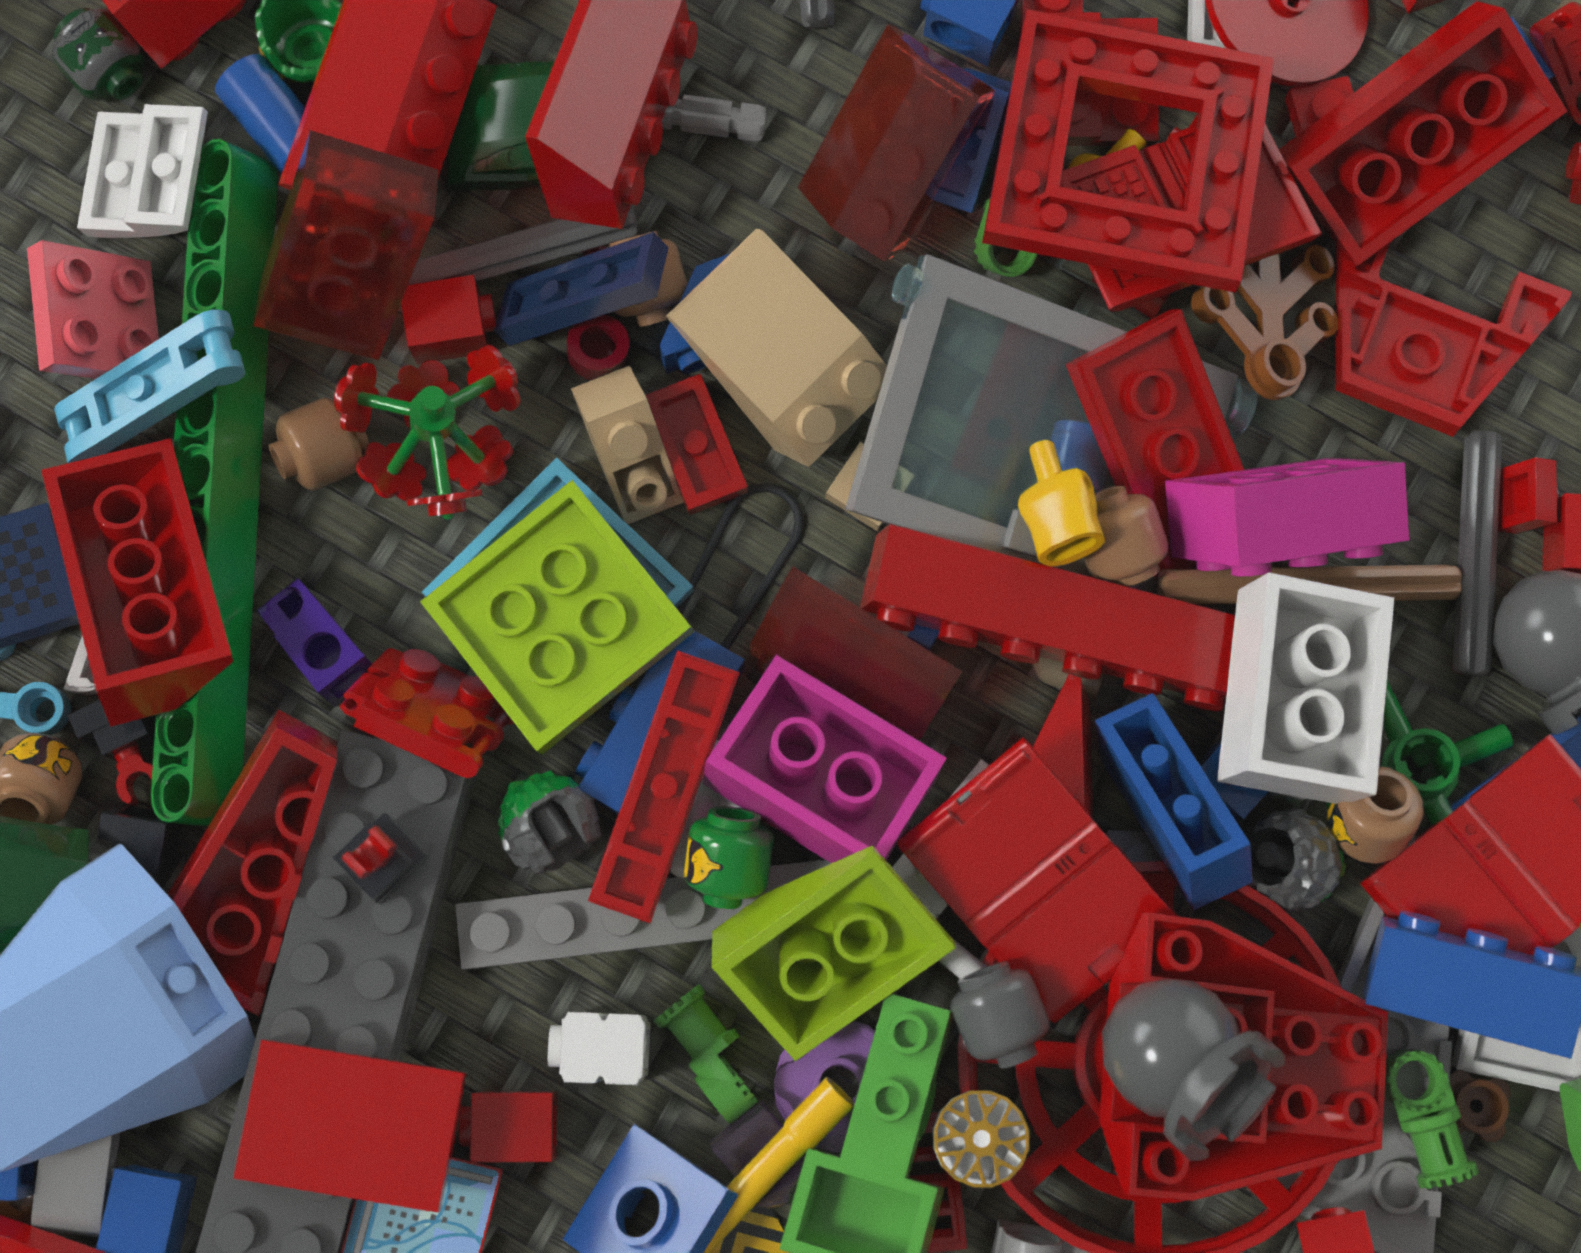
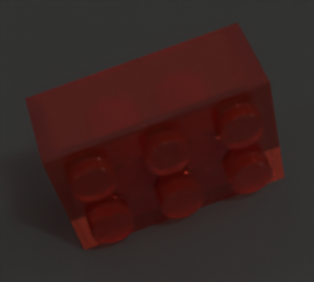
M310 130L261 276L254 326L379 360L435 218L438 169Z

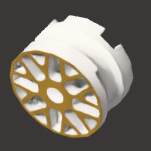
M968 1091L952 1098L939 1111L933 1127V1149L940 1165L955 1180L971 1187H994L1010 1180L1023 1166L1029 1150V1129L1022 1112L1007 1097L992 1091Z

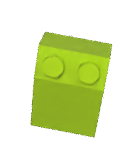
M872 845L764 893L712 931V969L794 1061H797L953 951L956 945L955 941Z

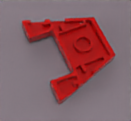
M1390 243L1358 266L1354 265L1336 244V315L1338 317V330L1335 333V391L1452 437L1569 301L1572 293L1566 289L1518 272L1510 283L1497 323L1495 324L1382 280L1379 277V272Z

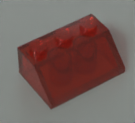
M887 24L797 188L832 229L885 262L903 251L996 90L895 26Z
M792 567L750 643V654L759 659L754 667L760 673L764 674L774 657L778 655L918 741L921 740L962 673L956 667L795 567Z

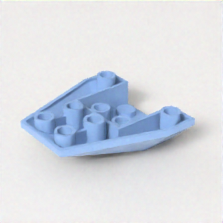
M122 844L116 845L62 880L0 955V1172L206 1104L246 1074L255 1042L247 1014L176 904Z

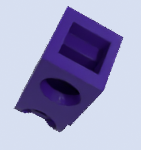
M299 578L295 579L257 609L261 617L274 632V638L314 689L334 708L345 700L343 694L363 673H369L368 668L373 663Z

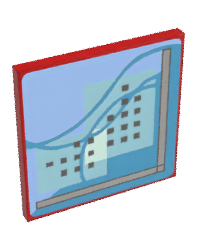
M451 1156L442 1209L439 1213L355 1199L341 1253H482L503 1168L470 1162L469 1160Z

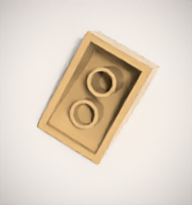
M756 228L666 315L776 452L807 467L814 463L878 399L887 365L857 327L761 229Z

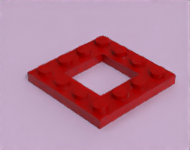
M1026 9L982 243L1236 293L1243 276L1274 57ZM1076 89L1198 113L1183 211L1059 187Z

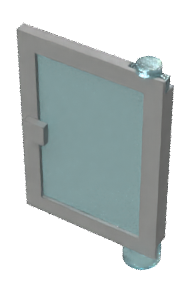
M931 255L920 256L917 267L905 264L898 272L893 284L892 300L905 305L845 510L886 524L908 528L1040 563L1031 532L1018 508L1020 495L1038 482L1029 448L1038 441L1050 440L1055 445L1062 471L1072 468L1085 471L1093 484L1095 493L1115 487L1065 364L1126 333V331ZM1202 361L1231 437L1234 440L1246 430L1252 420L1257 404V392L1247 380L1237 377V374ZM1084 558L1060 566H1051L1095 578L1087 570ZM1153 576L1146 581L1128 587L1156 594L1157 586Z

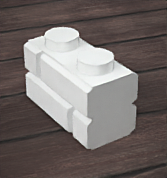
M568 1012L565 1019H562V1025L550 1026L548 1066L560 1067L559 1075L562 1076L564 1082L597 1083L604 1080L605 1084L637 1085L643 1082L645 1076L648 1075L651 1022L648 1021L646 1015Z

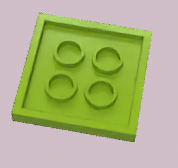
M573 480L568 482L420 601L533 748L540 754H544L695 632Z

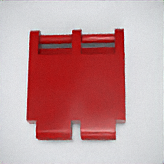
M394 648L386 649L368 668L369 673H363L343 694L345 701L340 705V709L345 714L356 719L354 727L463 778H472L478 773L483 765L482 755L486 750L492 751L499 746L504 738L503 729L507 724H515L478 676H469L439 662L429 652L419 649H410L404 653ZM489 716L494 718L493 722L488 720ZM469 742L473 744V747L469 748L466 744Z

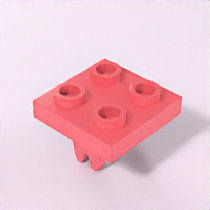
M44 240L27 248L39 371L96 379L159 339L150 261Z

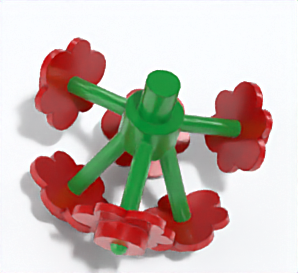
M486 345L480 348L479 351L473 350L467 354V363L471 368L467 374L469 386L462 390H459L456 383L447 381L448 372L446 367L438 360L433 359L424 361L418 369L413 365L402 366L397 374L399 383L389 388L387 397L378 395V389L374 387L377 371L372 363L366 362L361 366L352 365L348 369L347 375L340 379L334 394V406L336 411L341 414L340 427L343 431L350 432L353 430L354 432L363 433L370 423L371 409L373 408L404 415L405 424L411 428L402 444L390 443L386 447L377 442L368 444L365 449V455L356 464L358 475L364 481L371 483L375 492L380 497L392 498L396 495L399 499L406 501L407 506L427 504L428 517L442 515L445 520H450L454 517V513L467 511L465 498L483 496L482 489L477 490L481 484L494 486L504 479L507 473L505 461L512 456L513 447L507 440H502V433L498 428L493 425H486L476 431L474 436L466 435L455 423V409L477 396L484 398L487 406L493 412H498L502 409L514 411L520 406L521 400L516 389L518 378L515 369L508 360L502 357L501 353L494 346ZM449 436L456 443L455 450L457 453L451 455L446 460L444 439ZM420 440L430 442L438 493L436 496L419 498L422 493V485L420 483L427 476L425 468L414 462L413 451ZM450 479L460 482V486L465 491L452 493Z

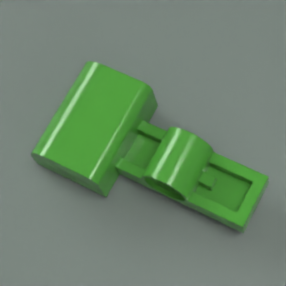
M890 994L884 999L841 1156L818 1149H807L780 1250L789 1253H928L944 1188L910 1178L909 1175L918 1142L924 1135L936 1092L935 1080L953 1017L950 1010Z

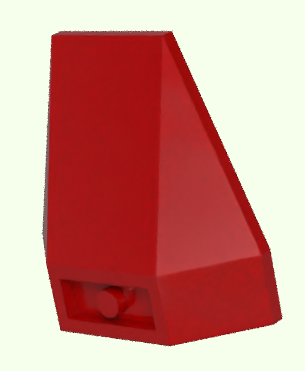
M1154 913L1142 914L1109 983L1106 1022L1116 1002L1140 984L1165 979L1193 981L1218 996L1238 1024L1239 1035L1247 1031L1260 1032L1281 1050L1286 1060L1284 1066L1278 1068L1272 1066L1266 1079L1276 1087V1090L1258 1117L1245 1131L1232 1142L1222 1133L1219 1134L1212 1141L1205 1144L1209 1149V1157L1204 1160L1192 1161L1171 1144L1163 1134L1165 1117L1149 1116L1124 1099L1109 1077L1103 1061L1099 1120L1123 1194L1194 1201L1382 1149L1388 1029L1387 1011L1365 1004V1000L1212 921Z

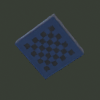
M44 503L0 517V649L79 624L49 504Z

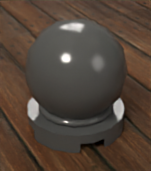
M1563 570L1541 571L1520 580L1503 598L1496 613L1493 644L1504 670L1524 688L1547 694V704L1540 709L1537 715L1551 734L1557 735L1579 724L1575 716L1581 712V574Z
M1165 979L1140 984L1116 1002L1102 1031L1104 1067L1118 1091L1129 1104L1147 1115L1165 1117L1163 1134L1190 1161L1208 1158L1209 1149L1205 1144L1212 1141L1219 1134L1222 1133L1232 1142L1245 1131L1258 1117L1276 1090V1087L1266 1079L1272 1066L1274 1068L1284 1066L1286 1060L1281 1050L1260 1032L1247 1031L1239 1035L1238 1024L1218 996L1193 981Z

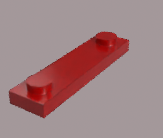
M677 650L588 902L651 923L704 775L705 762L714 747L740 672Z

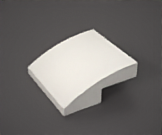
M144 104L143 114L97 112L77 229L88 237L100 238L154 237L188 231L208 112L203 107Z

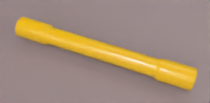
M825 1077L787 1117L782 1129L727 1185V1187L739 1195L704 1253H711L807 1152V1149L815 1148L855 1106L849 1095L833 1080Z

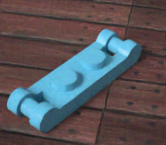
M217 309L204 311L194 316L55 405L54 410L60 429L67 431L69 440L64 446L67 463L104 455L214 387L232 384L242 379L246 372L240 352L232 350L230 339L233 338L235 332L229 313L225 310ZM205 347L207 355L198 360L196 352Z

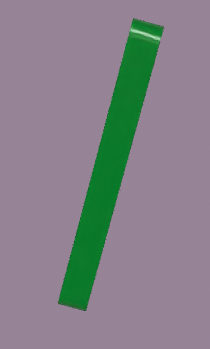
M212 139L205 143L201 150L187 236L182 324L204 311L217 309L227 311L235 332L233 338L230 339L232 350L240 352L246 373L239 381L228 385L216 386L176 411L174 451L233 662L179 708L156 714L151 784L152 807L155 814L162 821L198 826H209L243 770L278 183L277 170L269 160L222 139ZM205 347L196 352L198 360L207 355Z

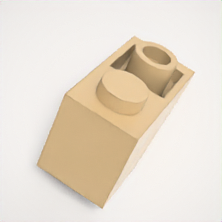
M630 366L571 388L589 438L623 520L627 524H631L683 503V498L649 403Z

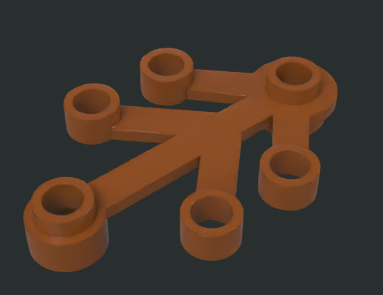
M1312 245L1297 254L1291 263L1292 271L1282 281H1280L1279 253L1254 262V271L1249 265L1244 266L1242 282L1237 292L1256 314L1257 329L1235 305L1233 292L1201 287L1192 295L1191 307L1195 316L1203 323L1215 324L1218 322L1245 355L1244 371L1249 384L1259 395L1266 399L1276 401L1292 395L1298 389L1300 382L1305 376L1306 363L1304 356L1316 344L1333 336L1338 330V317L1333 308L1324 302H1316L1297 314L1295 318L1296 330L1284 339L1283 315L1310 288L1319 285L1334 273L1335 264L1331 254L1319 245ZM1310 262L1315 266L1316 271L1311 267ZM1209 296L1216 302L1217 309L1210 302ZM1313 318L1319 323L1320 329L1316 326Z

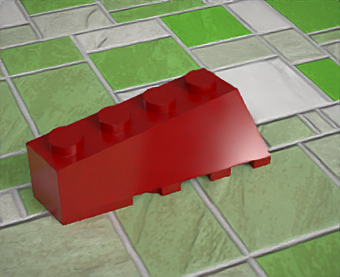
M278 710L167 894L182 913L241 1007L258 1017L261 1013L273 966L277 960L283 940V933L293 900H295L310 844L313 841L337 762L336 740L281 710Z

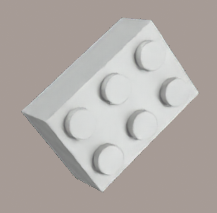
M1269 572L1238 590L1217 782L1334 804L1353 802L1376 795L1394 607L1393 597Z

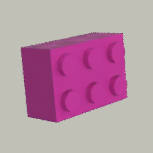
M1323 458L1165 481L1171 557L1194 560L1197 564V570L1200 571L1231 569L1232 576H1258L1272 572L1271 562L1287 560L1289 567L1321 566L1328 564L1327 553L1343 551L1344 558L1377 557L1383 555L1384 544L1409 541L1405 462Z
M776 655L706 760L703 785L737 806L758 813L761 816L760 820L830 863H834L872 845L887 861L897 845V841L905 832L936 782L947 758Z

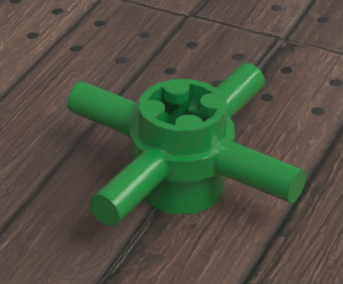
M1387 680L1382 728L1390 744L1381 756L1379 766L1389 767L1405 775L1417 787L1423 800V810L1432 826L1437 821L1441 822L1453 812L1447 798L1458 784L1460 768L1513 747V739L1508 728L1503 723L1455 743L1438 730L1427 728L1412 730ZM1411 756V763L1417 768H1424L1430 762L1438 776H1431L1425 784L1417 783L1410 778L1412 773L1408 770L1406 761L1402 760ZM1325 802L1327 809H1329L1331 803Z

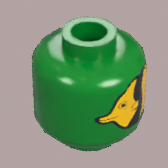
M713 807L709 809L708 816L697 819L692 823L688 837L684 879L691 888L704 894L703 902L707 905L722 909H737L742 906L743 899L756 897L766 890L774 836L766 826L760 823L761 816L758 813L737 807Z

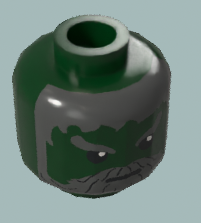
M80 8L69 13L59 22L53 35V60L56 67L83 96L91 101H107L112 98L123 100L138 90L143 81L142 72L147 62V53L110 10Z

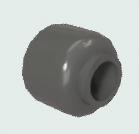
M1004 961L974 971L958 981L961 990L951 1000L950 1008L967 1051L971 1056L978 1060L997 1059L1000 1068H1008L1023 1063L1037 1055L1038 1052L1034 1043L1047 1033L1050 1020L1030 973L1020 969L1011 970L1008 962Z

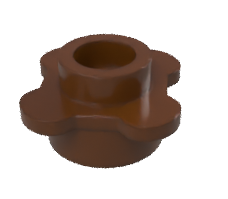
M1463 1070L1451 1072L1449 1083L1461 1117L1456 1121L1459 1134L1464 1131L1479 1134L1482 1140L1486 1142L1500 1140L1506 1132L1504 1123L1508 1117V1100L1511 1097V1090L1507 1082L1494 1077L1488 1080L1475 1079L1467 1071ZM1475 1099L1481 1104L1478 1112H1473L1470 1109V1103Z

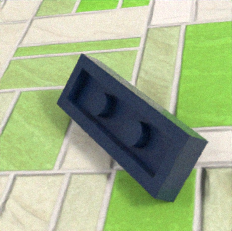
M654 232L509 282L505 289L494 332L511 346L656 298L669 248Z

